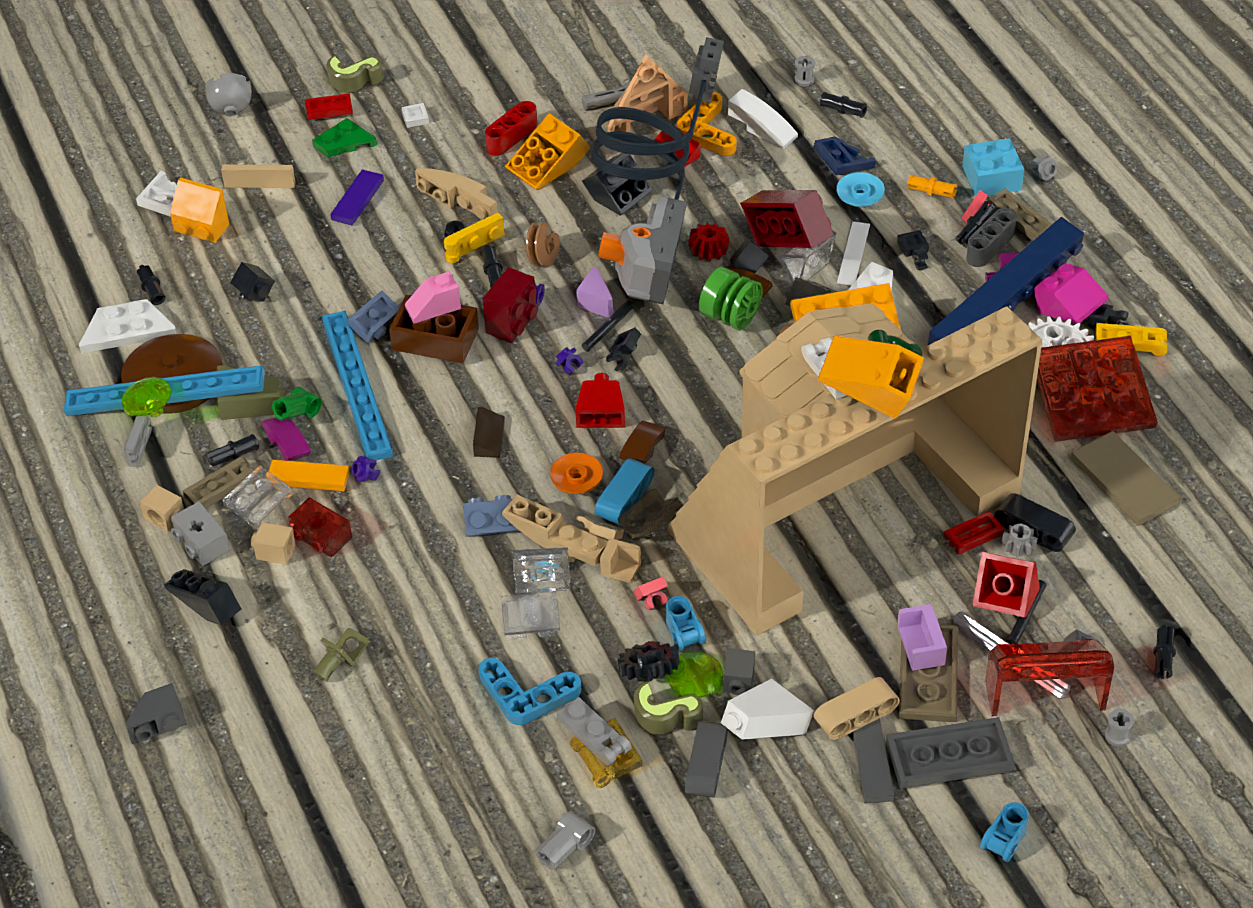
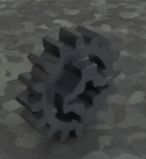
M648 641L643 645L636 644L631 649L626 648V653H620V658H618L621 676H627L628 680L637 678L638 682H650L657 677L662 679L666 674H673L672 670H678V665L680 664L679 653L675 646L670 647V643L660 645V642Z

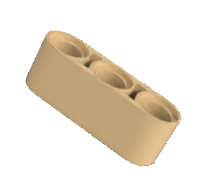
M876 677L822 704L815 711L814 719L830 739L837 740L889 714L898 706L900 700L882 677Z

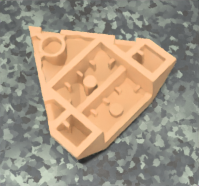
M645 54L634 77L616 102L614 108L628 107L649 113L659 110L670 120L688 111V93ZM612 119L608 124V132H630V123L634 120Z

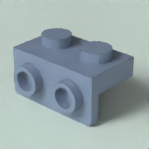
M380 291L354 313L346 323L368 344L373 338L378 340L387 332L388 329L386 327L393 322L401 303L397 305L383 291Z
M496 496L493 501H484V498H472L468 500V503H463L466 537L520 532L502 515L503 510L513 500L511 496Z

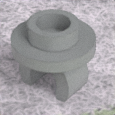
M1048 156L1044 158L1036 157L1031 161V164L1039 167L1033 174L1040 177V179L1047 181L1055 175L1057 166L1054 158Z

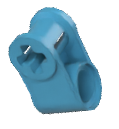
M683 596L670 598L666 604V625L677 651H682L685 646L695 643L705 644L706 638L702 624L697 619L690 601Z
M1017 802L1006 804L994 823L984 834L980 848L982 850L989 849L1002 856L1003 861L1009 862L1026 834L1029 818L1027 808ZM1010 820H1016L1019 823H1013Z

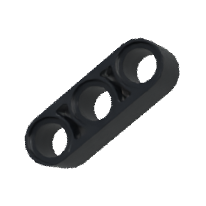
M1016 493L1009 494L994 513V517L1006 529L1009 528V525L1014 526L1021 523L1030 529H1034L1033 537L1037 538V544L1054 552L1062 551L1076 532L1074 523L1068 518Z

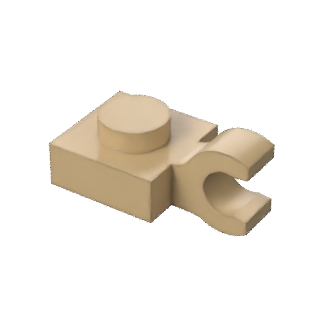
M577 516L576 520L584 523V531L609 541L610 538L621 540L623 537V528L591 520L588 516Z

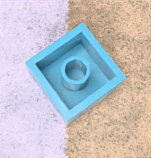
M1010 138L964 145L962 167L975 197L980 190L988 196L994 195L1005 188L1010 192L1022 191L1024 167Z

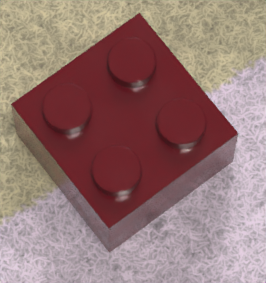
M508 267L482 299L486 334L512 343L517 336L523 333L525 326L536 317L538 312V306H536L537 289L535 288L534 276Z

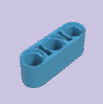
M628 458L599 497L595 506V515L621 525L651 484L655 472L654 467Z

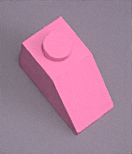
M450 271L426 278L405 303V308L413 323L461 309L459 287Z

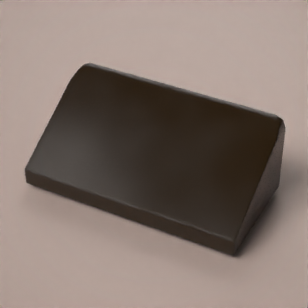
M478 407L473 439L474 457H500L505 416L484 407Z

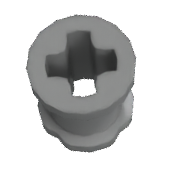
M809 56L798 57L795 60L797 74L794 76V81L799 86L806 87L815 81L813 75L815 60Z
M1115 709L1109 713V725L1105 730V739L1111 745L1120 747L1128 744L1130 741V729L1134 725V717L1125 709Z

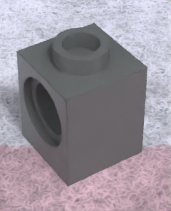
M727 648L723 673V692L740 695L752 689L756 651Z

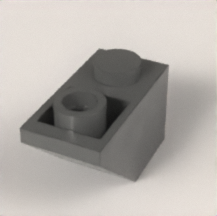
M172 683L145 692L125 723L132 744L147 741L154 736L174 731L179 727L187 725L182 706Z

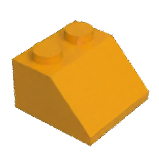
M180 177L170 211L173 230L181 234L216 243L229 226L223 189Z

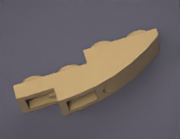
M427 168L415 170L417 188L422 193L433 197L437 202L449 208L459 204L462 208L474 213L480 219H485L498 212L497 202L487 196L486 186L479 182L443 170Z
M516 495L502 512V515L524 535L546 550H554L556 555H560L561 558L571 563L577 558L592 566H596L608 543L607 540L563 522L561 513L520 495Z

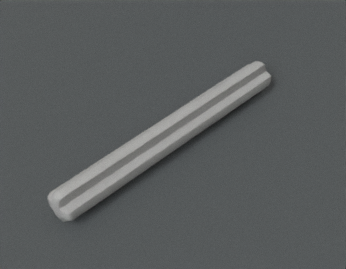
M961 611L954 616L952 624L958 626L959 630L1054 695L1063 699L1069 693L1070 684Z

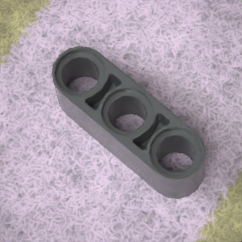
M1009 208L998 209L968 239L966 261L969 265L973 267L986 265L1013 238L1017 218L1014 210Z
M699 720L686 776V794L715 798L728 735V728L723 724Z

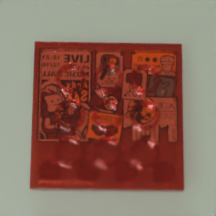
M1131 336L1041 348L1037 382L1055 442L1102 436L1112 431L1123 433L1156 428L1158 421Z

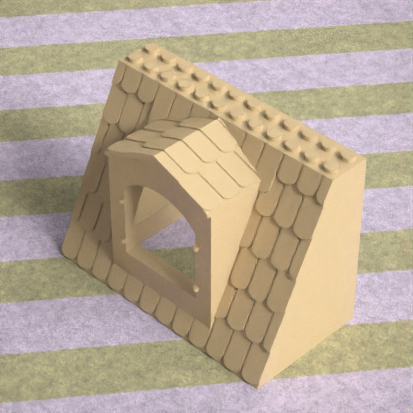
M872 304L810 311L777 336L775 341L750 359L740 369V375L743 377L742 438L727 445L720 452L719 458L710 467V471L696 485L697 488L688 497L689 500L669 523L667 531L756 636L802 612L803 590L764 547V528L911 452H914L976 517L998 508L1009 494L1016 493L1020 495L1042 339L1007 306L922 348L924 360L910 401L896 419L848 395L835 399L827 387L817 380L818 376L805 361L801 350L803 345L809 343L815 345L820 343L821 339L827 337L831 340L834 336L868 340L869 334L874 330H883L887 335L899 337L909 344H915L902 333L896 324L892 323L885 316L880 308Z

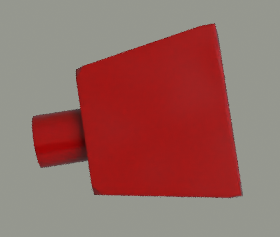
M597 373L594 376V380L582 382L575 407L576 428H625V407L619 381L609 380V376L606 373Z

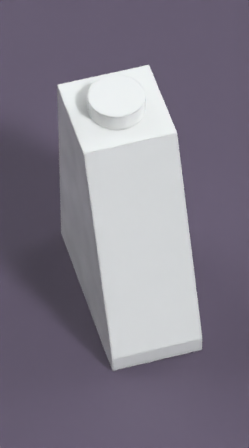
M771 678L729 700L721 724L741 739L803 735L807 732L814 710Z

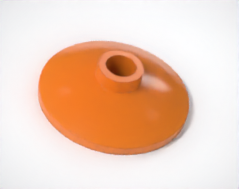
M585 453L563 455L553 463L550 470V478L553 485L560 491L568 494L587 493L595 489L603 477V469L600 462L595 457Z

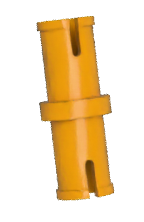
M911 174L907 182L909 184L907 189L925 192L928 196H934L935 194L954 199L957 193V189H955L957 184L937 181L935 177L928 179Z

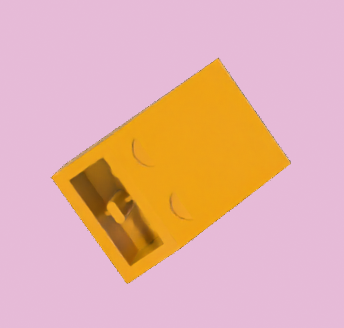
M548 113L505 165V168L534 189L539 190L575 167L591 147L579 133Z
M834 336L817 380L896 419L910 401L924 357L896 344Z

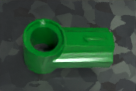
M296 387L290 395L273 400L271 409L274 411L275 417L281 421L300 415L313 418L321 409L322 399L302 387Z

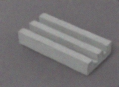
M139 411L125 444L124 452L129 467H138L152 431V427L149 426L150 419H147L149 416L148 412Z

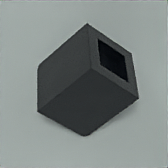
M747 237L729 261L736 268L756 273L769 255Z

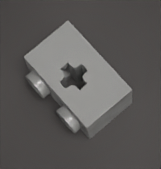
M200 502L171 516L174 526L171 532L178 543L183 542L190 558H196L202 566L230 551L226 532Z

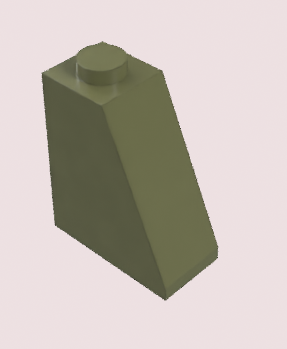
M224 365L217 366V371L237 369ZM264 375L263 391L218 397L221 420L275 415L271 409L273 400L286 396V388H281L279 378Z

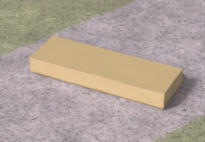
M222 164L221 171L225 188H295L293 165Z

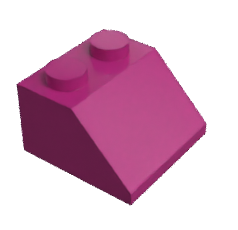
M1067 263L1061 265L1034 287L1038 313L1056 319L1061 317L1063 321L1071 319L1073 324L1082 322L1109 299L1107 293L1084 268Z

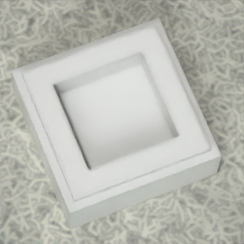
M424 103L401 107L407 128L429 124V117Z

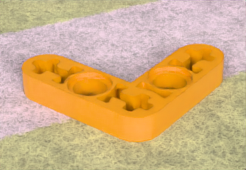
M713 92L711 103L701 101L698 114H704L705 116L697 117L692 139L697 141L700 147L722 156H730L736 152V137L708 125L722 110V96L717 92ZM696 103L677 122V128L685 134L690 129ZM702 135H711L712 137H710V138H703V137H701V136H702Z

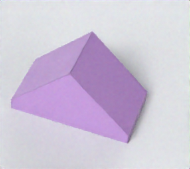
M593 267L577 288V307L609 318L613 315V299L598 267Z

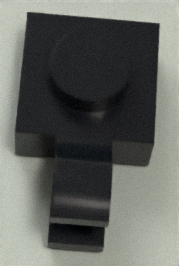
M921 230L897 235V243L904 256H913L917 270L927 269L928 266L925 263V259H928L929 244Z
M1102 304L1086 317L1082 323L1096 327L1097 323L1128 325V323L1121 322L1120 320L1126 321L1129 313L1124 310L1115 311L1113 310V305Z
M635 327L618 335L609 350L610 354L606 357L607 362L616 359V372L627 366L626 355L631 354L637 348L636 343L642 334Z

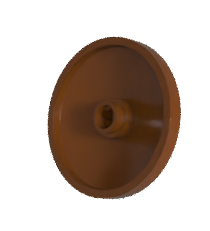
M168 334L151 339L137 347L126 359L122 368L121 379L122 383L214 372L217 371V366L223 365L219 351L209 341L189 334ZM210 398L143 406L140 408L154 413L172 414L196 408Z

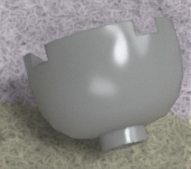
M231 73L221 74V79L215 81L214 77L209 79L205 85L207 101L214 111L226 116H235L248 107L251 101L252 89L251 82H247L245 76Z

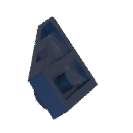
M835 136L815 140L813 148L836 176L875 168L877 161L875 158L865 159L858 155L859 149L847 145L843 140Z

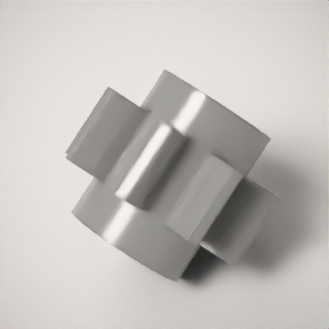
M1022 523L1014 526L1009 525L1008 533H1003L1002 543L1006 544L1005 552H1009L1016 557L1029 556L1031 548H1036L1037 538L1033 537L1034 529H1030Z

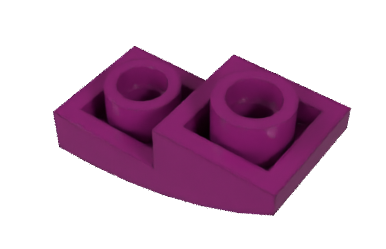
M275 417L262 421L261 424L271 444L278 445L285 461L309 456L311 449L290 418L281 421Z

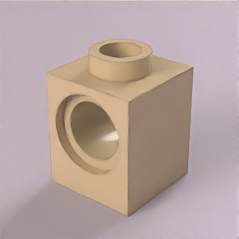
M158 485L139 502L143 518L167 532L174 527L171 516L184 510L181 497Z

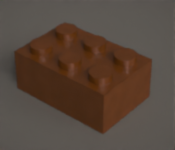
M405 295L389 329L392 350L464 364L479 330L477 308L461 305L459 310L413 323L405 308V303L411 295Z

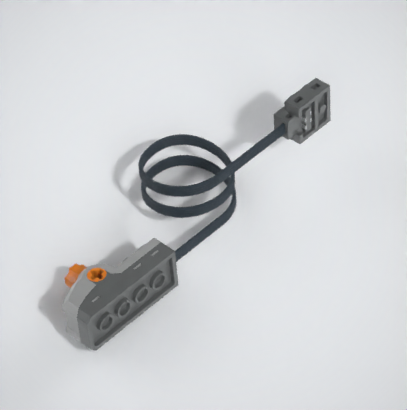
M706 37L705 44L699 46L689 93L693 94V99H696L697 102L690 129L685 135L667 120L635 108H610L601 113L596 126L597 139L593 144L591 156L594 165L599 170L615 177L630 180H654L665 178L675 173H678L679 176L675 198L659 196L657 204L652 203L647 224L631 225L623 229L620 236L603 232L598 258L615 261V269L618 272L621 285L631 298L664 305L687 202L679 200L685 175L684 166L687 163L690 151L689 142L693 136L701 101L711 103L724 45L722 40ZM612 119L634 120L651 125L665 132L674 140L658 143L650 138L630 132L613 131L606 133L602 125ZM605 145L612 150L625 154L641 156L659 155L669 162L670 165L657 168L624 167L606 161L598 154L597 150ZM682 148L684 155L679 159L673 152Z

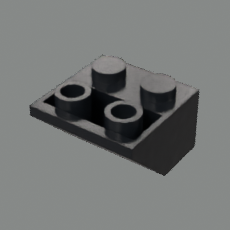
M620 153L608 160V162L616 165L639 168L630 154ZM596 169L582 180L594 201L618 215H622L653 190L647 180L623 179L604 173L599 169Z

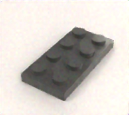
M999 717L887 734L886 743L900 789L1014 771L1015 763Z

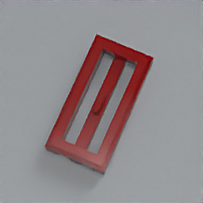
M988 511L945 530L943 537L946 541L950 540V546L952 548L955 547V552L960 555L1002 536L1004 528L993 514ZM990 521L989 524H986V525H984V526H982V527H980V528L978 527V526L983 525V524H985V523H987V522ZM969 531L968 533L956 538V536Z

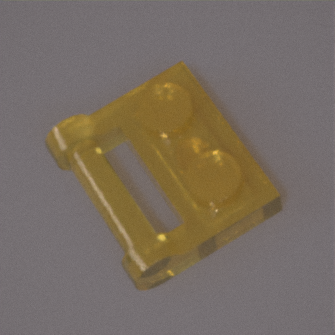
M616 718L606 723L620 736H625L630 742L632 749L624 755L619 754L616 757V761L609 765V767L602 769L593 753L576 736L569 743L574 752L579 753L593 775L592 780L597 788H603L611 780L642 767V758Z

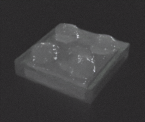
M568 547L513 550L516 593L570 590Z

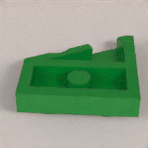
M346 118L314 138L312 143L315 149L327 157H332L344 152L357 151L356 146L369 143L370 147H374L377 145V139Z

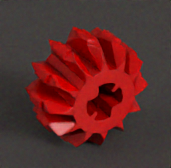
M707 222L706 225L698 224L697 228L691 229L688 247L692 252V256H698L700 261L703 259L711 261L713 258L720 260L721 255H726L728 250L729 237L725 227H719L717 223L709 225Z

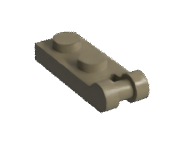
M240 457L184 489V498L191 505L200 502L206 509L246 484H255L260 478V473L255 468H250V463L244 457Z

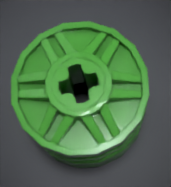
M720 266L709 276L701 292L699 300L700 313L717 321L722 320L723 324L741 331L751 323L757 313L762 298V285L757 281L750 280L748 277L742 276L740 278L738 273Z

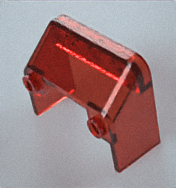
M1093 639L1024 644L1002 643L996 645L989 652L985 676L991 716L998 715L1002 682L1093 677L1100 711H1105L1115 667L1112 654L1099 641Z

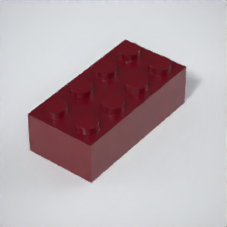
M762 190L740 203L756 244L759 247L813 248L834 235L831 221L825 213L822 198L817 190Z

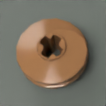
M534 222L530 225L527 232V256L532 265L549 267L554 263L559 252V235L551 233L547 223L539 224Z

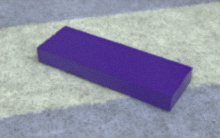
M362 169L331 212V220L353 226L384 182L383 175Z

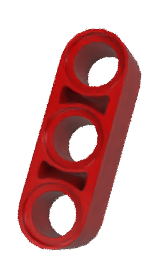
M522 101L485 129L487 153L493 156L502 155L537 128V106L534 102Z

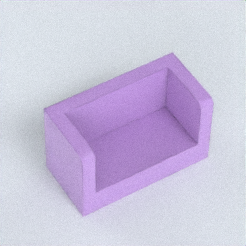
M932 604L900 609L897 628L912 671L945 665L947 646Z

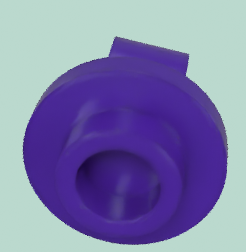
M566 347L556 356L558 359L556 365L559 367L563 364V370L568 375L572 374L575 370L570 362L574 363L578 368L584 363L579 355L574 354L577 351L575 347L571 350Z
M359 456L352 465V474L358 482H365L367 479L377 480L381 472L380 470H374L377 464L376 460L368 459L366 456Z

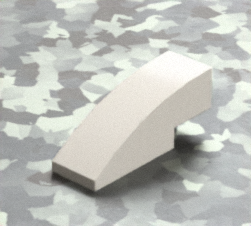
M741 89L728 101V115L746 123L748 132L783 149L798 137L795 129L778 112L744 89Z

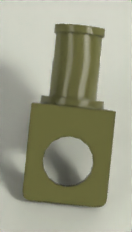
M351 628L346 629L336 645L322 637L320 641L326 647L327 653L312 672L320 679L328 682L340 662H345L353 667L370 643V640ZM351 638L357 639L359 641L358 648L353 652H347L344 649L346 641Z

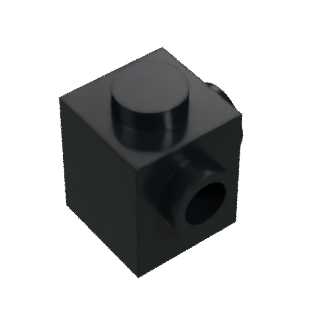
M241 262L230 283L240 291L239 295L242 298L251 302L253 299L264 302L275 280L259 266Z

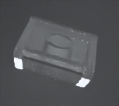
M833 231L834 235L813 248H789L779 256L783 268L796 290L828 265L837 234L835 231Z

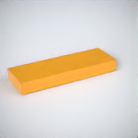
M272 460L266 480L267 485L345 491L350 469L347 465Z

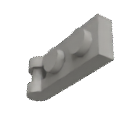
M579 697L557 712V719L607 766L615 762L619 754L624 755L632 749L630 742L625 736H620Z

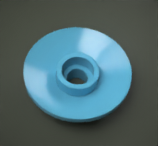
M864 172L848 174L841 178L837 184L839 198L847 204L858 207L870 206L879 202L885 192L884 184L878 177Z

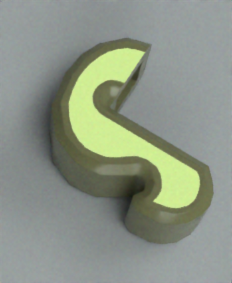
M332 56L326 64L329 83L340 92H356L367 82L374 86L383 80L382 61L377 57L370 56L347 67H343L341 62L335 56Z
M646 681L640 684L634 692V713L641 728L651 734L663 735L669 733L680 723L684 724V730L689 731L696 729L699 720H703V702L698 696L688 694L655 703Z

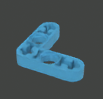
M487 658L479 665L480 681L507 719L515 725L527 724L576 699L581 694V679L573 672L561 673L523 692L499 659ZM488 670H491L492 672H496V675H497V680H496V681H495V677L493 676V674H492L491 672H487ZM564 684H568L569 686H573V688H569L568 686H564ZM503 687H509L513 690L511 694L506 696L498 693L499 689ZM542 694L552 697L546 703H541L536 699ZM519 708V710H524V712L520 713L519 711H515V709Z

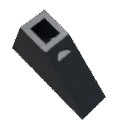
M183 569L174 573L171 580L164 584L166 590L209 622L222 626L241 610L237 599L226 582Z

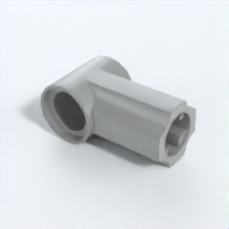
M569 811L561 817L557 823L556 830L536 849V856L547 868L556 869L576 848L578 850L584 849L591 842L595 834V828L573 811Z

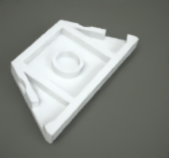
M145 299L97 308L79 343L82 354L146 342L156 337L177 333L175 326L154 305Z

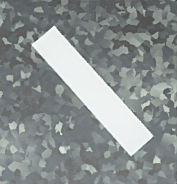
M852 221L837 280L838 284L853 285L856 281L870 224Z

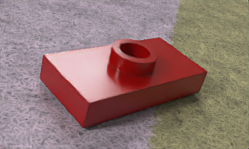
M350 93L305 99L308 120L353 114Z

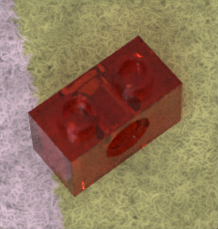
M310 497L288 516L289 526L292 527L296 540L304 541L312 546L316 552L324 553L331 558L352 539L350 520Z

